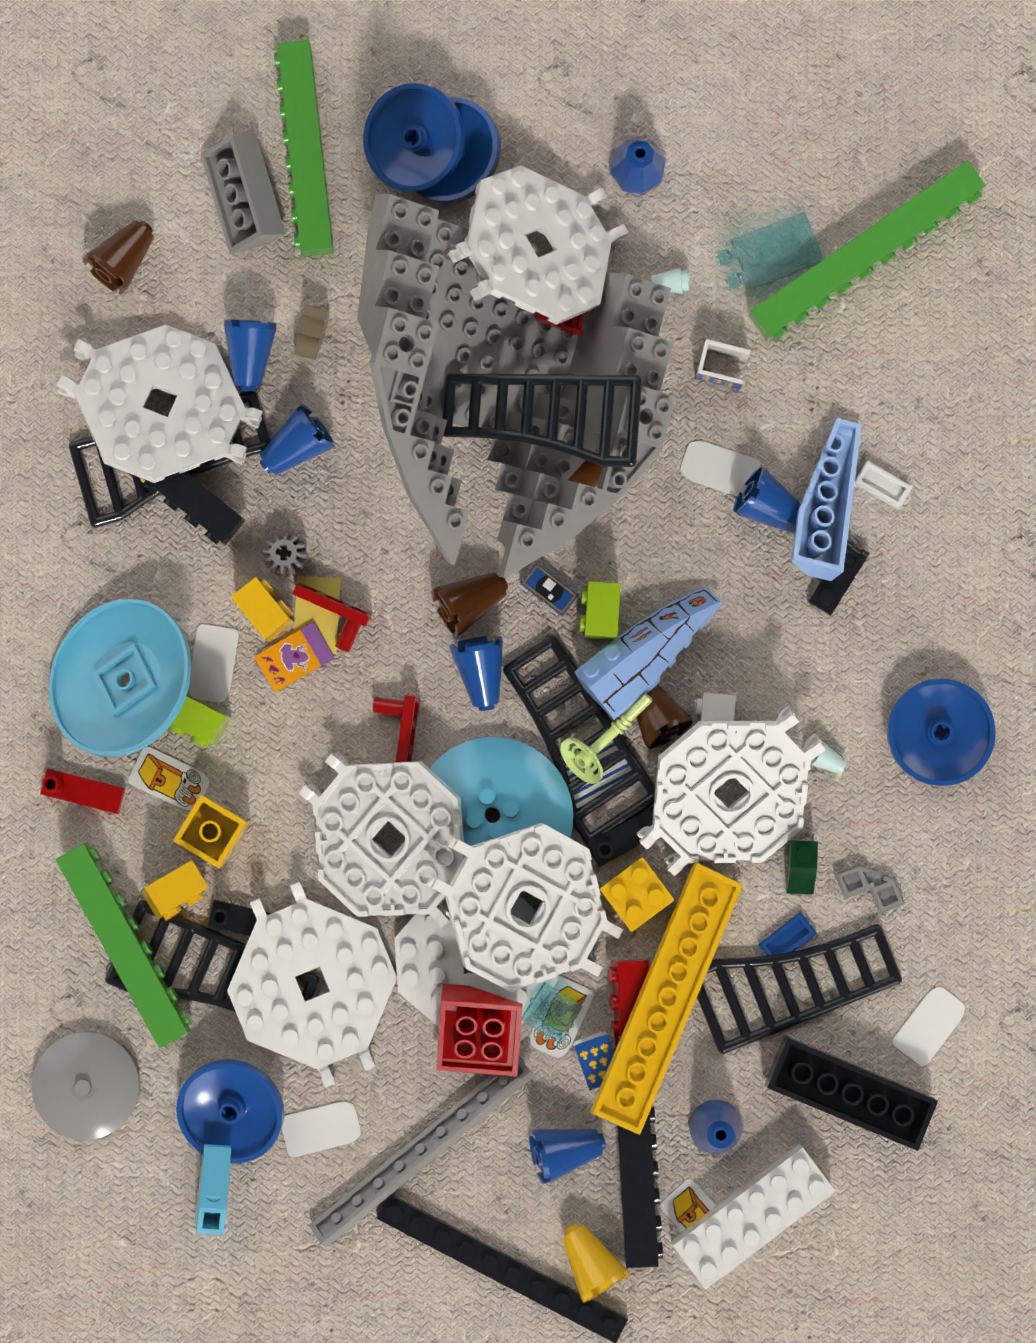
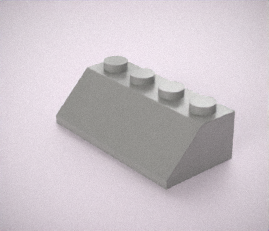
M231 134L201 154L230 254L269 244L286 234L256 134Z

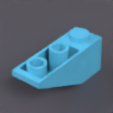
M204 1144L194 1218L196 1233L224 1234L231 1146Z

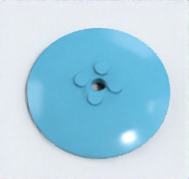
M138 599L111 601L96 607L83 616L70 629L61 642L52 663L49 678V700L52 714L64 736L78 748L105 757L128 755L147 747L157 740L170 727L179 714L190 685L191 655L183 630L168 612L150 602ZM127 674H129L130 681L125 687H123V678Z
M500 737L474 739L450 749L429 768L461 797L464 843L470 846L539 823H543L571 838L573 807L568 787L553 763L529 745ZM495 808L500 812L501 816L497 822L490 823L485 819V813L488 809Z

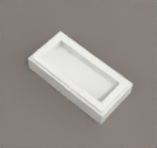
M866 460L854 485L897 510L901 508L913 486L869 460Z

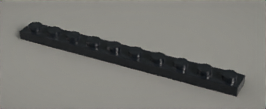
M393 1194L387 1197L377 1216L378 1220L613 1343H617L628 1321V1317L593 1299L583 1303L578 1291Z

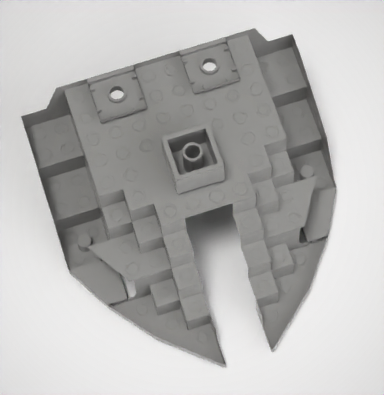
M376 194L368 224L357 319L371 352L369 364L382 427L404 488L447 563L452 565L456 563L469 510L455 507L462 480L448 475L454 449L441 445L447 420L442 419L445 379L448 374L639 375L642 378L637 463L634 467H602L597 488L568 481L574 472L586 461L582 458L552 448L525 442L492 440L487 460L501 464L495 490L509 493L497 541L502 542L505 548L498 576L507 578L573 539L617 501L662 450L676 399L675 396L660 392L673 346L672 341L658 337L671 288L627 273L606 272L601 303L595 309L584 314L581 328L583 336L559 331V329L539 324L535 319L534 313L532 314L515 306L514 301L503 296L498 298L489 294L474 301L469 291L478 287L477 284L482 279L469 256L453 263L444 254V250L448 245H451L454 250L457 249L455 246L465 241L469 229L437 219L439 210L392 194ZM535 251L538 257L545 255ZM456 384L453 424L468 427L470 384ZM482 385L479 427L494 428L497 385ZM508 385L505 429L520 431L524 385ZM535 385L531 433L547 436L550 385ZM561 385L557 439L573 444L577 386ZM588 386L584 448L593 452L600 445V435L598 434L601 432L604 386ZM615 386L610 456H626L631 386Z

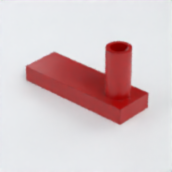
M300 582L296 584L292 595L347 618L335 644V647L345 652H350L361 625L366 627L372 617V614Z
M405 695L404 701L375 697L373 713L402 717L395 762H412L421 700L419 697Z
M47 768L40 794L119 814L126 788Z

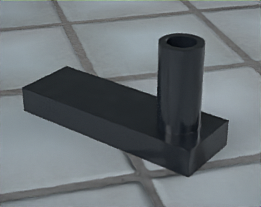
M654 806L586 844L599 868L641 844L639 841L641 838L637 836V832L646 826L650 827L652 825Z
M214 900L207 926L250 936L257 919L252 908Z

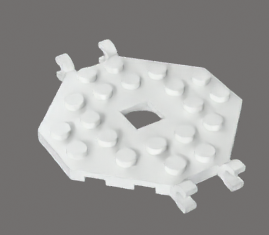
M521 165L482 179L476 185V199L471 208L468 236L464 242L458 243L455 246L457 249L448 253L453 263L469 256L482 281L477 284L478 287L469 291L474 301L489 294L498 298L503 296L514 301V305L532 314L538 312L547 316V320L556 325L595 309L601 303L611 245L621 241V237L628 234L624 224L606 233L592 209L597 207L600 201L608 197L603 188L592 192L588 196H583ZM535 231L542 233L551 244L552 252L538 257L526 235Z
M168 325L160 326L99 349H93L91 345L78 339L74 347V351H76L74 357L90 363L79 385L61 375L57 383V387H59L58 393L76 400L92 438L95 440L104 464L153 483L164 480L165 477L177 472L183 473L199 467L200 464L212 459L218 460L226 457L234 462L243 464L247 447L239 444L231 445L240 421L259 428L263 411L256 408H245L215 343ZM159 389L176 396L168 417L144 408L151 390Z
M786 706L780 712L776 721H699L658 756L652 825L639 830L637 836L641 838L639 841L646 849H649L658 838L662 837L677 852L670 854L664 859V862L668 865V871L674 876L688 863H699V861L714 860V863H736V860H751L752 863H762L803 829L804 805H806L808 790V770H810L811 760L823 753L826 748L821 744L822 741L815 733L807 739L803 748L786 733L789 728H792L799 722L795 712L789 706ZM736 778L748 791L728 807L715 794V790L728 779Z
M339 751L335 754L331 753L325 762L339 773L322 795L313 783H310L309 786L305 785L299 792L303 798L313 805V815L316 816L317 831L315 832V841L320 868L318 869V880L357 917L429 914L442 928L451 922L449 910L440 906L441 902L445 899V895L428 886L427 882L430 876L433 875L450 885L465 855L447 846L452 836L464 842L461 797L422 761L349 765ZM387 822H390L405 836V842L392 857L373 840Z
M543 823L472 846L452 836L447 846L465 855L450 885L433 875L430 876L427 885L445 895L463 967L510 992L522 989L521 987L532 983L537 984L555 978L558 974L581 968L597 977L599 976L603 967L587 959L602 930L619 939L623 929L607 921L606 913L602 908L600 900L601 894L596 874H594L591 864L590 850L587 847ZM522 891H526L542 900L530 924L511 915V909Z
M299 881L290 885L297 902L291 906L267 915L260 898L250 902L257 921L227 992L247 1041L318 1069L326 1088L335 1084L328 1066L332 1063L358 1053L365 1071L375 1067L368 1047L397 980V976L376 927L307 899ZM320 967L330 991L305 1001L295 977Z
M518 896L511 909V915L528 924L531 923L537 912L520 896ZM444 899L440 906L448 910L446 899ZM415 914L394 938L398 992L438 1027L443 984L472 986L522 1003V1024L540 1003L541 999L546 996L559 980L557 975L555 978L537 984L532 983L521 987L522 989L510 992L476 973H464L452 921L442 928L429 914Z

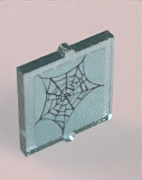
M544 982L536 996L530 999V1005L523 1014L521 1021L560 1044L568 1030L574 1027L573 1022L584 1006Z

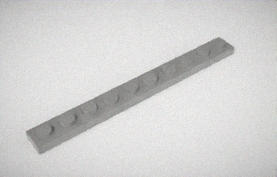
M519 1056L517 1076L490 1075L310 1223L309 1226L320 1244L325 1248L328 1247L532 1079L534 1074L523 1059Z

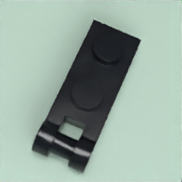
M848 539L845 557L849 555L855 559V562L852 566L845 562L844 571L834 580L822 579L808 601L809 604L829 616L833 614L870 554L864 549L861 551L853 546L854 543Z

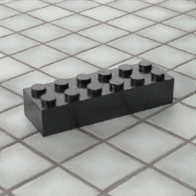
M786 1035L782 1039L764 1083L770 1090L916 1151L920 1148L938 1100L930 1095Z

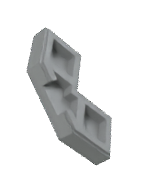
M861 864L834 874L844 899L870 890L879 914L905 904L896 880L892 877Z

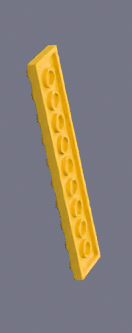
M693 863L589 1113L636 1134H641L743 887L742 884L699 863Z

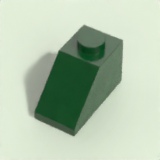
M788 841L786 894H814L818 862V841Z

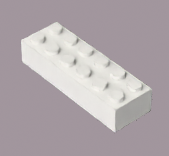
M799 1143L673 1238L671 1242L706 1290L833 1194L835 1190Z

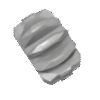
M288 531L284 532L283 539L276 532L273 534L276 540L275 543L269 539L265 541L271 549H262V554L270 555L271 557L266 558L263 562L265 565L273 563L270 568L272 573H275L280 567V576L285 577L286 568L289 569L292 575H295L296 571L293 567L295 564L301 569L304 567L303 563L298 561V559H306L308 557L306 553L299 552L306 545L305 543L296 545L300 538L297 534L289 541L290 534ZM285 547L291 553L290 558L286 556L287 560H283L278 555L279 551L283 552L282 548Z

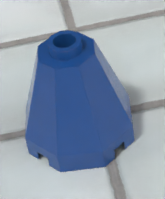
M632 137L614 149L610 174L613 179L615 178L622 191L645 195L650 189L662 183L666 158L654 141Z

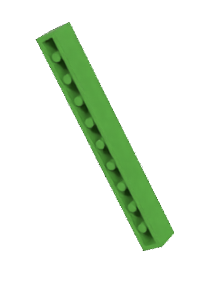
M967 160L750 311L749 317L766 341L771 337L777 340L788 332L787 326L793 322L798 325L810 316L808 314L810 310L815 307L820 310L831 302L829 297L836 292L842 295L853 287L852 281L858 277L863 280L875 271L873 269L875 265L880 262L883 265L890 262L896 257L894 252L901 247L907 250L918 241L916 239L917 236L923 232L928 235L939 227L938 222L945 217L947 220L955 217L961 212L959 207L966 202L970 206L982 197L981 192L986 187L985 183Z

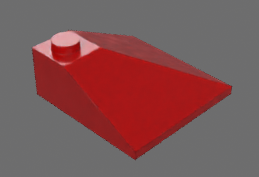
M443 984L436 1070L517 1076L523 1004L472 986Z

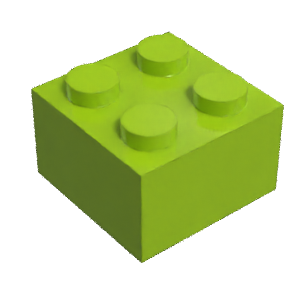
M588 581L587 588H582L581 606H586V615L581 614L579 632H584V639L610 641L617 639L621 583Z
M187 695L179 714L168 729L183 736L185 733L192 735L190 739L192 742L208 748L209 744L217 746L231 717Z

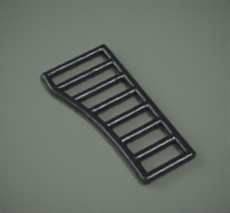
M450 373L445 379L442 419L447 420L443 436L525 442L552 448L603 467H634L637 463L642 378L639 375ZM456 384L471 385L468 427L453 426ZM482 385H497L494 428L479 427ZM508 385H524L520 431L505 429ZM535 385H550L547 436L531 433ZM561 385L577 386L573 444L557 439ZM588 386H604L599 454L584 448ZM615 386H631L626 456H610Z
M255 391L239 394L243 404L249 402L250 408L262 411L258 395ZM263 413L259 428H256L260 443L246 446V457L262 453L270 442ZM238 426L232 443L244 446ZM92 436L73 441L69 444L73 465L92 527L97 528L122 521L161 494L158 492L156 495H153L149 490L147 491L142 485L143 482L140 477L136 476L133 478L138 497L124 506L112 466L104 464ZM94 446L97 448L114 512L101 516L98 514L81 450ZM226 457L218 460L212 459L186 472L194 477L234 461Z
M551 635L505 665L503 673L532 717L547 746L554 766L560 772L568 787L573 807V826L584 843L588 844L654 803L656 786L623 736L619 733L613 739L619 750L600 762L603 773L623 759L627 761L633 772L577 809L573 793L586 785L587 782L579 777L570 782L565 767L566 763L559 751L556 740L593 715H596L604 728L582 742L586 746H591L612 726V720L607 712L583 688L574 673L577 667L557 637ZM551 648L559 662L524 685L515 671ZM566 670L574 684L537 707L530 693ZM578 693H581L589 706L553 730H550L544 716ZM598 768L593 772L594 774L598 773ZM640 781L648 795L590 832L582 819Z
M145 900L138 902L132 915L139 926L145 912L155 916ZM178 914L167 921L164 917L160 918L149 943L153 951L150 955L153 961L169 924L171 923L184 929L165 973L166 977L163 978L167 987L172 986L194 934H197L209 940L188 989H173L179 999L210 1004L236 1012L231 999L225 998L246 944ZM220 944L233 950L215 994L200 992L199 988L218 945ZM111 963L105 977L106 983L128 992L121 978L118 977L114 965ZM308 971L295 977L307 982L302 993L305 1001L312 999L319 983V977Z
M874 924L838 939L798 951L772 956L712 960L707 974L716 972L741 1036L729 1041L725 1040L703 984L697 999L719 1053L726 1054L896 986L902 982V977L881 925ZM873 936L890 975L876 982L859 943ZM847 946L850 947L865 985L851 992L834 951ZM823 954L840 994L839 997L826 1002L808 960ZM798 961L814 1001V1007L800 1012L782 964ZM771 966L790 1013L789 1017L775 1021L754 967ZM743 968L766 1026L750 1031L726 969Z

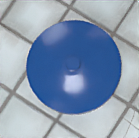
M419 83L403 84L383 94L370 110L363 133L364 152L372 171L388 186L406 192L427 191L439 186L448 179L460 162L465 144L464 123L454 102L442 91Z
M459 97L449 98L457 106L464 123L465 144L460 162L450 177L439 186L427 191L417 192L425 199L436 203H457L474 196L476 185L482 179L494 175L500 159L501 140L494 120L478 104Z
M932 679L911 687L896 701L888 719L887 741L895 762L907 775L928 785L949 786L970 779L987 763L995 743V722L988 704L973 688L955 680Z
M222 1059L202 1065L188 1077L177 1099V1119L187 1141L201 1154H203L204 1144L231 1146V1164L252 1161L266 1153L277 1140L284 1122V1104L277 1086L263 1071L239 1060Z

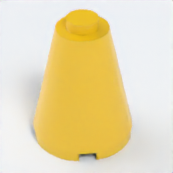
M575 1223L564 1230L566 1236L562 1238L563 1245L583 1303L597 1297L613 1287L617 1281L621 1282L630 1275L628 1270L585 1225L579 1226L578 1223Z

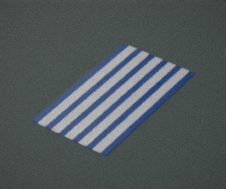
M624 737L625 741L627 742V744H628L629 747L631 748V746H630L628 740L626 739V737ZM613 743L603 748L597 754V758L601 762L619 749ZM623 759L605 771L598 783H587L575 791L573 794L577 809L630 775L633 770L627 761ZM567 767L566 770L571 782L577 776Z

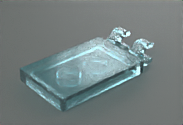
M805 212L733 238L730 241L732 248L720 251L716 256L719 266L730 263L735 259H738L742 272L731 275L726 280L729 290L738 288L745 283L752 290L815 266L824 260Z

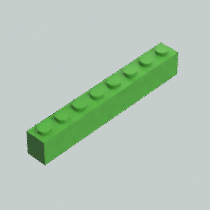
M309 40L277 43L278 52H274L276 69L280 68L281 78H277L278 94H283L284 104H279L281 120H286L287 130H282L284 146H289L290 152L289 156H285L287 172H292L293 181L288 182L290 198L295 197L296 206L291 208L293 224H298V233L294 234L296 250L300 249L303 257L334 254L311 45Z
M83 843L55 860L160 1049L190 1032L189 1025L192 1022L185 1010L180 1011L176 1003L179 1001L175 990L172 987L168 988L163 978L166 975L161 965L153 962L150 956L153 951L146 939L142 941L137 933L140 930L137 921L133 916L129 917L124 909L127 904L120 892L115 893L111 886L114 883L111 874L107 869L103 870L98 860L101 857L94 845L90 847L88 843Z

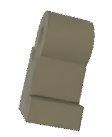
M305 305L294 354L315 360L320 345H322L330 315L327 310Z

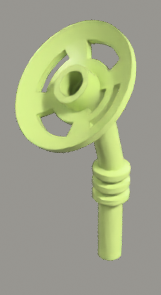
M645 693L626 713H622L620 717L615 719L616 721H612V726L591 746H586L574 738L565 739L561 743L560 750L569 769L587 783H598L603 777V769L597 754L619 733L623 734L624 730H627L628 726L633 724L632 721L653 699ZM570 744H576L572 749H570ZM598 768V773L594 774L593 772Z

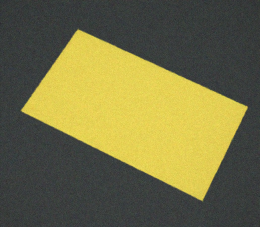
M297 576V584L300 582L340 600L341 578ZM296 596L294 633L314 622L331 653L337 654L335 644L338 638L339 615Z

